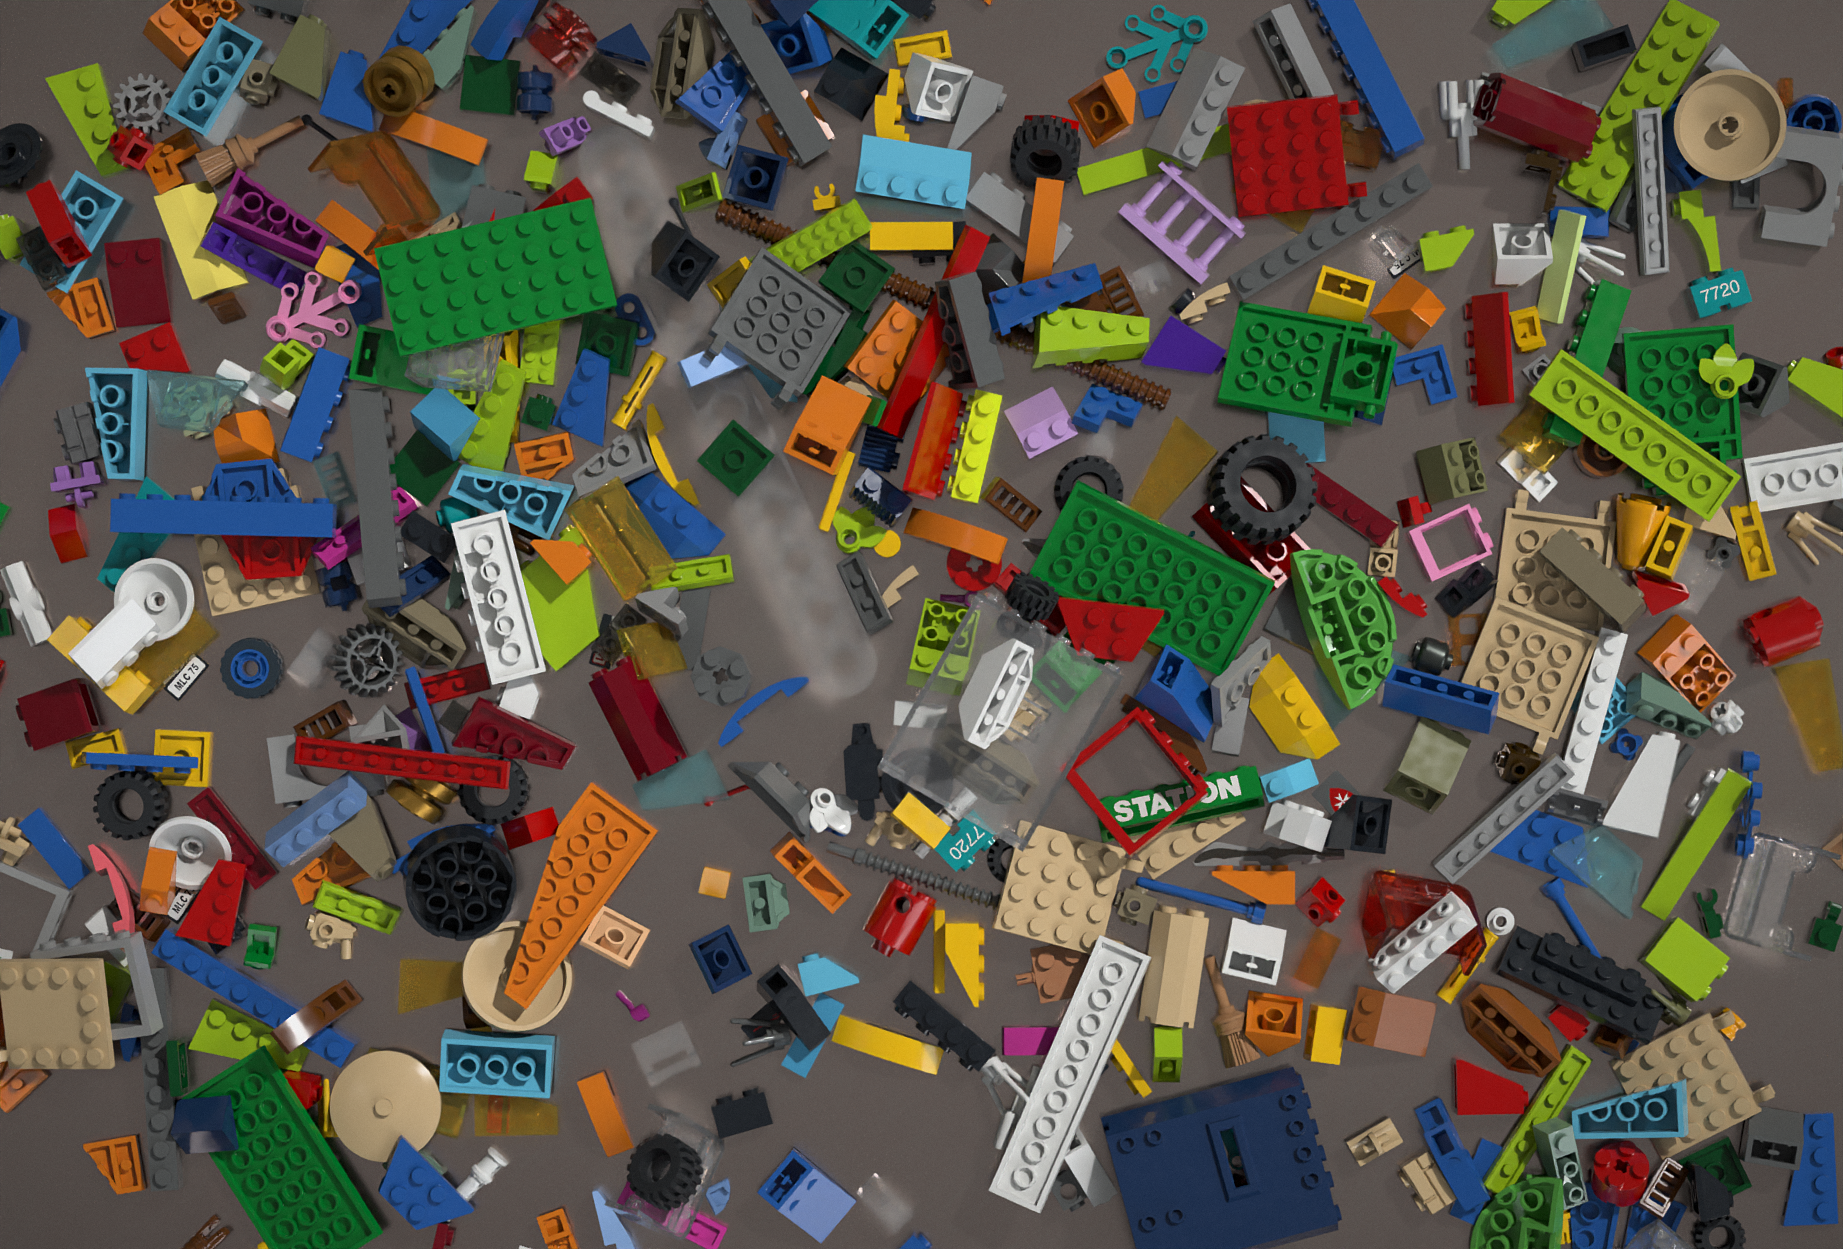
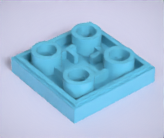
M1267 412L1270 440L1278 436L1284 438L1283 443L1286 445L1292 442L1298 447L1295 451L1300 456L1304 453L1309 459L1306 462L1326 461L1324 422Z
M1617 677L1598 742L1600 744L1606 742L1636 716L1626 712L1627 688ZM1583 688L1576 693L1570 708L1575 715Z

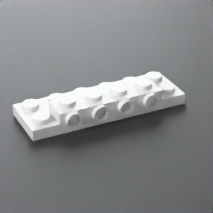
M505 510L451 523L459 556L454 557L457 572L464 573L466 582L461 583L464 599L470 598L473 609L468 610L471 626L477 625L480 636L474 638L478 653L484 652L492 685L545 672L546 669Z

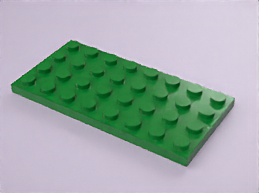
M591 198L374 248L400 358L617 306Z
M1079 480L1074 485L1029 572L1034 578L1038 576L1041 578V581H1047L1049 583L1048 586H1053L1055 588L1054 592H1058L1063 597L1164 609V615L1147 640L1163 648L1166 644L1189 658L1194 664L1218 676L1229 667L1236 657L1275 584V580Z
M265 1045L181 1098L231 1096L239 1149L208 1153L269 1249H359L383 1233Z

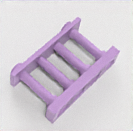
M1162 161L1158 165L1164 171L1160 178L1137 204L1134 202L1131 206L1127 202L1118 212L1197 282L1203 284L1210 276L1206 272L1209 268L1207 265L1234 234L1241 239L1246 235L1242 230L1245 225L1235 216L1229 219L1180 176L1183 171L1172 161L1168 164ZM1174 179L1185 191L1158 222L1150 223L1144 217L1146 215L1145 210ZM1194 197L1206 209L1179 240L1175 239L1172 242L1165 236L1166 228ZM1215 215L1227 227L1200 258L1191 259L1186 254L1188 250L1186 247Z

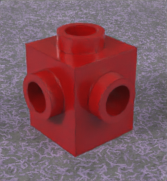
M120 125L118 130L112 134L107 149L114 154L113 160L126 168L128 165H131L141 171L155 147L145 139L147 134L134 126L129 130Z
M1321 877L1306 890L1295 905L1319 927L1325 921L1332 923L1342 913L1339 908L1346 900Z

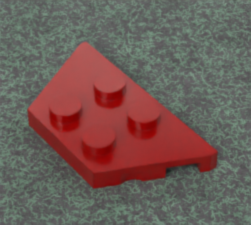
M221 535L246 580L303 576L312 554L311 547L318 540V537Z
M1059 597L1058 601L1077 656L1133 662L1164 615V609L1067 597Z

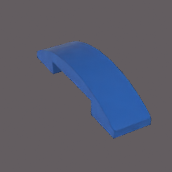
M796 677L777 682L752 696L731 717L720 736L718 744L723 747L741 734L744 729L738 721L782 689L789 698L810 682L808 677Z

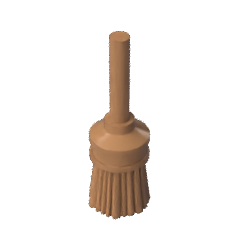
M298 115L254 139L252 137L246 139L237 133L235 137L224 140V144L197 153L195 156L211 186L214 187L237 171V168L243 170L244 167L253 165L254 154L259 152L258 148L303 126L304 123Z
M1215 956L1205 958V964L1220 1008L1217 1010L1218 1016L1212 1024L1216 1029V1037H1220L1225 1068L1236 1067L1261 1058L1255 1044L1245 1035V1012L1235 1010L1234 1005L1229 1003Z

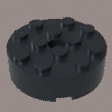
M449 826L430 833L413 848L406 860L403 871L404 893L413 918L423 929L432 935L455 939V941L476 939L496 929L510 913L515 893H517L515 872L504 846L493 835L471 826ZM457 881L466 882L461 886H455Z

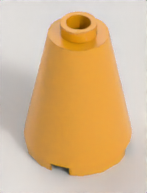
M1617 493V561L1622 563V568L1638 571L1639 567L1645 566L1666 516L1671 511L1672 505L1667 502L1663 506L1661 505V499L1631 493L1630 498H1623L1624 493Z

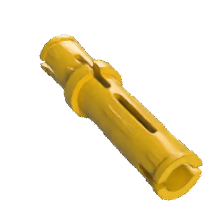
M653 350L651 351L650 356L638 373L626 395L623 394L621 398L623 401L610 422L626 430L636 410L641 409L642 404L640 403L667 358ZM652 367L653 369H652V371L650 372V374H649L648 378L646 379L645 383L643 384L642 388H639V386H640V384L642 383L643 379L645 378L647 372H648L649 369ZM636 392H638V395L636 396L635 400L633 401V403H632L631 407L629 408L628 412L625 413V410H626V408L628 407L629 403L631 402L633 396L635 395Z
M1487 928L1483 929L1484 931L1472 947L1468 946L1465 950L1467 951L1465 957L1452 972L1440 991L1437 992V995L1450 1005L1479 964L1486 961L1484 957L1499 939L1498 936Z

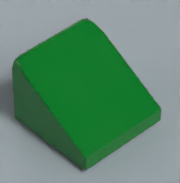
M867 395L872 401L862 422L876 427L887 403L883 399Z

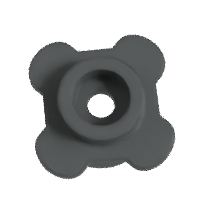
M1720 536L1716 539L1714 548L1710 549L1707 555L1710 560H1716L1721 563L1723 568H1730L1732 560L1740 554L1741 549L1726 537ZM1725 550L1727 553L1724 555L1721 551Z

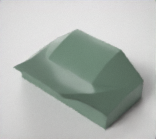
M771 874L743 877L749 931L757 932L777 929L779 922L790 914L786 884L773 879Z

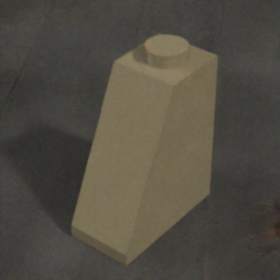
M367 795L366 806L328 835L375 881L379 882L381 879H386L393 872L397 860L377 804Z

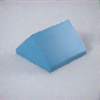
M441 384L437 385L410 411L414 428L421 432L452 461L457 460L480 419Z

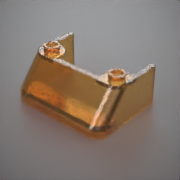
M376 131L328 142L308 167L310 173L331 169L335 178L342 183L352 184L357 182L385 223L378 227L376 237L363 251L365 256L375 254L374 248L410 240L432 225L441 214L439 205L394 138L386 132Z

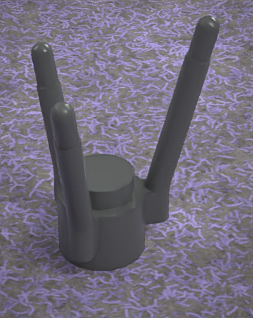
M732 1018L730 1020L732 1024L771 1027L766 1029L767 1036L745 1040L742 1042L743 1046L768 1042V1045H772L731 1062V1067L746 1063L773 1051L783 1050L784 1045L791 1044L789 1027L785 1023L780 1024L779 1019L769 1021Z

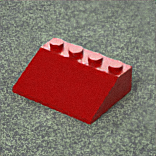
M931 382L903 484V493L935 501L936 496H942L945 481L940 480L943 469L949 470L953 454L948 453L950 442L956 444L960 430L959 427H955L958 416L963 417L967 401L962 400L963 393L939 383Z

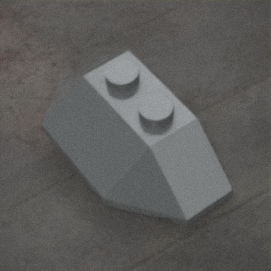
M731 762L728 765L803 842L807 843L810 840V800L806 797L810 792L799 781L794 785L787 778L790 772L779 762L775 765L772 762Z

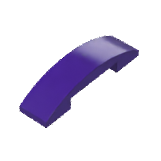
M215 222L211 223L200 244L204 249L280 290L285 284L291 282L298 286L300 293L305 284L306 271ZM291 287L285 289L286 293L294 295V290Z

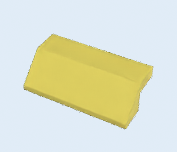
M208 180L180 186L161 195L154 196L193 300L218 291L226 292L249 283L243 269L200 246L211 223L215 222L216 213L220 207Z

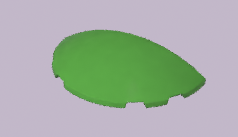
M1322 549L1301 550L1291 553L1290 563L1293 587L1308 640L1330 685L1343 704L1350 710L1371 698L1376 693L1375 689L1383 679L1387 678L1392 668L1394 658L1391 655L1393 643L1397 639L1391 605L1373 576H1367L1357 567L1358 563L1342 554L1324 553Z
M1554 1177L1529 1178L1500 1191L1494 1196L1495 1199L1488 1207L1480 1213L1473 1230L1470 1249H1560L1564 1207L1562 1179Z

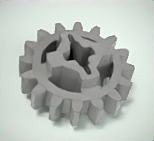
M142 73L138 75L137 81L131 76L128 77V86L122 83L119 85L123 90L122 94H114L120 100V103L113 104V107L121 110L116 117L119 120L126 119L123 124L126 128L133 124L139 130L143 128L145 134L150 133V127L160 131V122L164 124L169 123L165 118L166 113L163 111L171 99L167 98L172 92L171 89H162L165 82L160 79L155 83V76L151 74L147 80H145ZM141 86H149L145 91L137 92L134 90ZM160 96L162 100L161 110L157 109V99ZM128 97L131 100V108L129 111H127L126 107ZM141 99L147 100L149 104L147 109L141 108L139 104ZM152 116L154 118L146 122L138 121L141 120L142 117Z

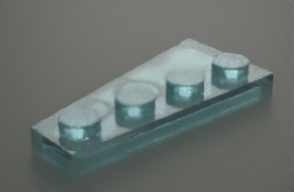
M1556 0L1491 47L1508 69L1573 44L1576 41L1612 29L1614 26L1596 0Z

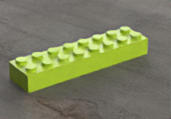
M854 197L766 248V250L795 271L800 272L869 232L873 226ZM755 255L748 259L750 263L752 262Z
M562 319L525 328L520 369L527 372L524 383L554 386Z

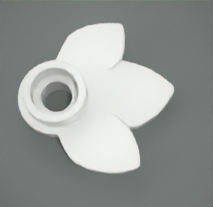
M825 788L814 790L809 798L810 808L812 809L809 820L812 828L816 833H820L828 826L841 834L847 835L851 828L850 816L859 812L856 803L846 795L833 794ZM820 798H823L827 803H823Z

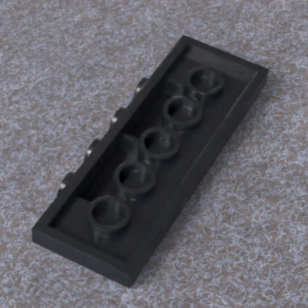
M1519 926L1516 927L1496 973L1497 975L1647 1046L1649 1045L1665 1005L1651 994L1652 989L1645 986L1646 980L1641 978L1639 971L1632 968L1624 970L1616 966V962L1610 957L1603 956L1599 958L1590 954V949L1584 945L1573 946L1565 942V937L1559 933H1545L1543 937H1540ZM1660 993V994L1663 995L1666 999H1668V996H1666V995Z

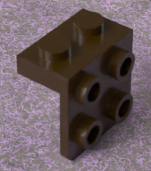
M1532 149V152L1526 153L1521 157L1518 169L1545 174L1537 211V217L1543 218L1551 210H1554L1557 194H1553V189L1560 182L1563 167L1558 166L1560 159L1548 157V152Z

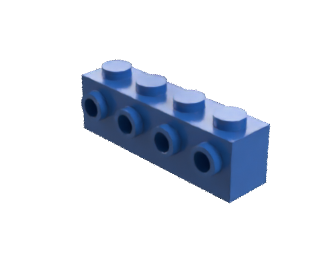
M317 347L279 451L312 462L313 457L319 458L324 443L319 442L323 432H329L333 417L329 416L332 406L338 407L343 392L339 391L342 380L348 381L351 368V365L348 364L349 358Z
M1393 664L1385 681L1382 706L1489 735L1497 717L1500 693Z

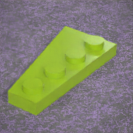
M96 63L45 78L100 175L106 177L129 170V166L126 168L113 160L114 154L107 149L112 134L118 128L100 65Z
M504 359L499 362L473 412L480 419L458 457L459 459L472 466L504 472L505 460L510 447V438L514 430L516 412L520 404L527 372Z
M214 998L211 1000L188 1047L191 1050L242 1060L265 1045L279 1068L297 1072L301 1071L311 1051L301 1045L287 1055L270 1035L275 1028Z

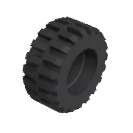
M1260 434L1257 438L1253 435L1245 437L1241 442L1237 441L1225 451L1210 470L1211 478L1207 481L1206 490L1211 491V493L1206 498L1208 505H1213L1215 509L1211 514L1215 520L1219 518L1223 524L1220 527L1225 532L1231 530L1234 532L1232 537L1239 541L1247 538V544L1256 545L1260 541L1263 545L1272 544L1275 540L1279 542L1297 530L1311 515L1310 510L1315 506L1317 498L1313 494L1318 491L1317 482L1312 481L1315 471L1313 467L1308 468L1305 462L1309 460L1303 453L1300 456L1295 451L1298 447L1292 442L1289 445L1284 444V438L1275 436L1270 440L1268 434ZM1251 467L1261 468L1270 472L1278 480L1283 491V503L1278 511L1263 512L1247 502L1240 486L1241 473L1245 469Z

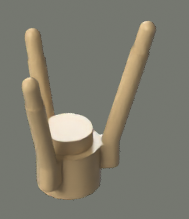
M1799 510L1785 528L1790 531L1788 537L1796 542L1814 565H1818L1819 561L1800 539V536L1805 539L1808 534H1811L1843 556V549L1814 530L1813 524L1843 537V531L1839 528L1816 519L1807 512L1803 514Z

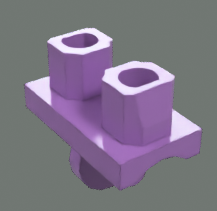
M572 117L541 130L539 134L545 139V148L550 151L553 157L586 143L588 138L585 134L591 131V128L585 117Z
M95 461L79 463L81 478L72 479L70 466L54 467V483H50L51 491L57 493L74 490V493L65 494L66 502L76 501L78 508L85 507V499L94 498L93 489L83 491V488L105 484L104 476L99 475Z

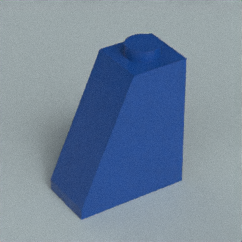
M349 49L347 54L340 51L319 114L323 118L374 135L376 130L374 106L367 98L363 86L364 74L370 67V64L367 60L363 59L364 54Z

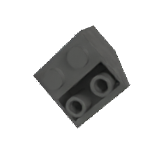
M1761 1107V1112L1745 1119L1739 1155L1740 1160L1799 1171L1804 1144L1803 1113Z

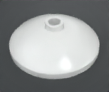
M160 558L144 559L131 565L120 577L114 592V608L129 595L157 624L161 631L158 633L159 636L156 641L168 639L181 631L189 621L194 607V591L187 574L173 562ZM160 596L164 598V603L161 606L157 602Z
M181 816L165 821L155 830L149 843V848L154 847L177 851L176 886L183 889L201 890L218 859L232 860L231 847L225 835L215 825L197 817Z

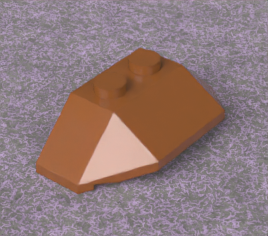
M1479 984L1462 1000L1467 1032L1506 1069L1524 1074H1534L1536 1077L1543 1078L1562 1060L1549 1028L1509 990Z

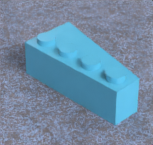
M85 368L86 377L89 379L91 389V401L94 403L97 417L95 418L96 425L102 441L100 444L108 479L144 481L148 371L138 368Z
M463 464L448 495L488 513L505 510L509 523L546 540H550L575 485Z
M1686 1079L1576 1108L1572 1111V1127L1575 1139L1687 1136L1689 1129Z

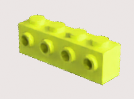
M977 389L974 395L969 394L965 411H970L968 422H962L959 435L960 438H964L962 449L956 448L953 464L958 465L956 476L950 475L947 491L952 492L951 499L978 504L1003 395Z

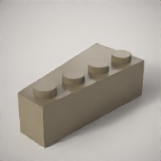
M1562 527L1539 551L1541 557L1568 582L1572 581L1574 587L1585 598L1595 601L1594 605L1606 618H1614L1618 622L1617 628L1622 633H1625L1647 610L1645 601L1642 599L1644 593L1634 584L1630 587L1622 581L1624 576L1614 566L1607 568L1601 562L1604 558L1591 547L1587 550L1581 544L1583 539L1575 531L1570 529L1567 532Z

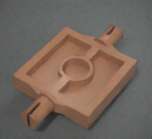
M1056 945L1030 949L1033 963L1030 973L1015 975L1016 980L1027 978L1026 980L1017 981V986L1034 983L1038 990L1041 1004L1073 998L1089 961V955Z

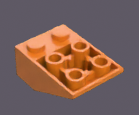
M170 0L148 18L142 34L183 71L194 61L219 17L233 23L245 9L236 0Z
M822 375L795 424L783 452L831 475L838 474L872 399Z
M1677 614L1637 652L1662 680L1670 684L1700 713L1737 677L1695 627Z

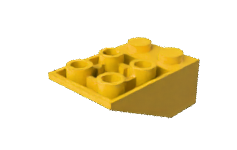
M945 921V952L974 1007H979V1001H984V983H979V973H984V955H979V945H984V927H979L978 921Z

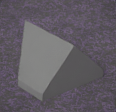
M385 705L352 738L355 743L410 749L406 728Z

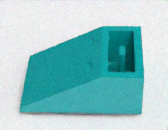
M818 0L808 10V12L870 60L879 57L909 16L908 13L891 0Z

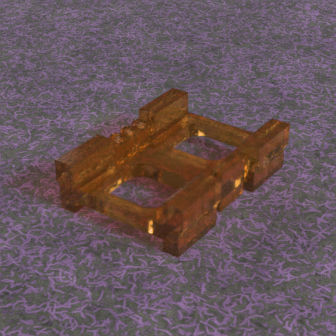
M1487 613L1459 614L1455 618L1447 615L1448 632H1452L1451 646H1453V649L1449 650L1450 654L1453 655L1451 666L1468 665V662H1464L1461 659V647L1463 645H1476L1487 618ZM1468 617L1476 618L1477 632L1475 634H1461L1459 620Z

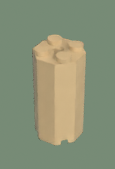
M1159 905V910L1153 911L1147 956H1150L1151 960L1143 977L1138 1012L1139 1021H1144L1145 1016H1148L1150 1023L1183 1027L1184 1022H1187L1186 1026L1188 1028H1194L1209 918L1204 917L1205 912L1187 909L1186 914L1177 913L1176 907Z

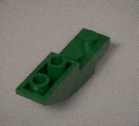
M871 305L864 314H861L851 306L849 307L852 312L847 318L848 320L844 328H841L834 340L835 347L831 346L802 393L807 399H810L822 375L838 382L848 372V369L844 367L868 334L863 328L873 309Z

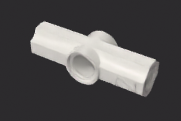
M226 359L220 364L214 380L239 392L240 396L260 406L264 405L287 418L293 412L299 398L286 390L280 389L264 376L254 371L249 372Z
M20 561L6 566L0 572L11 596L9 601L16 618L21 621L30 646L33 647L47 642V639L53 632L44 614L45 606L37 588L33 587L24 562Z

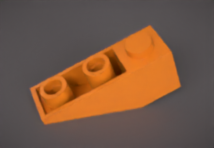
M1217 865V870H1210V875L1266 904H1295V871L1288 870V865H1272V870H1261V865H1244V870H1233V865Z

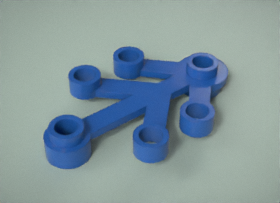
M1742 750L1740 772L1747 773V779L1753 781V771L1759 770L1760 755L1755 754L1754 751ZM1751 782L1750 789L1742 800L1743 809H1740L1739 813L1741 834H1736L1734 842L1735 856H1741L1742 859H1747L1748 854H1753L1754 838L1751 837L1753 826H1760L1761 812L1760 810L1752 809L1754 800L1762 798V782Z

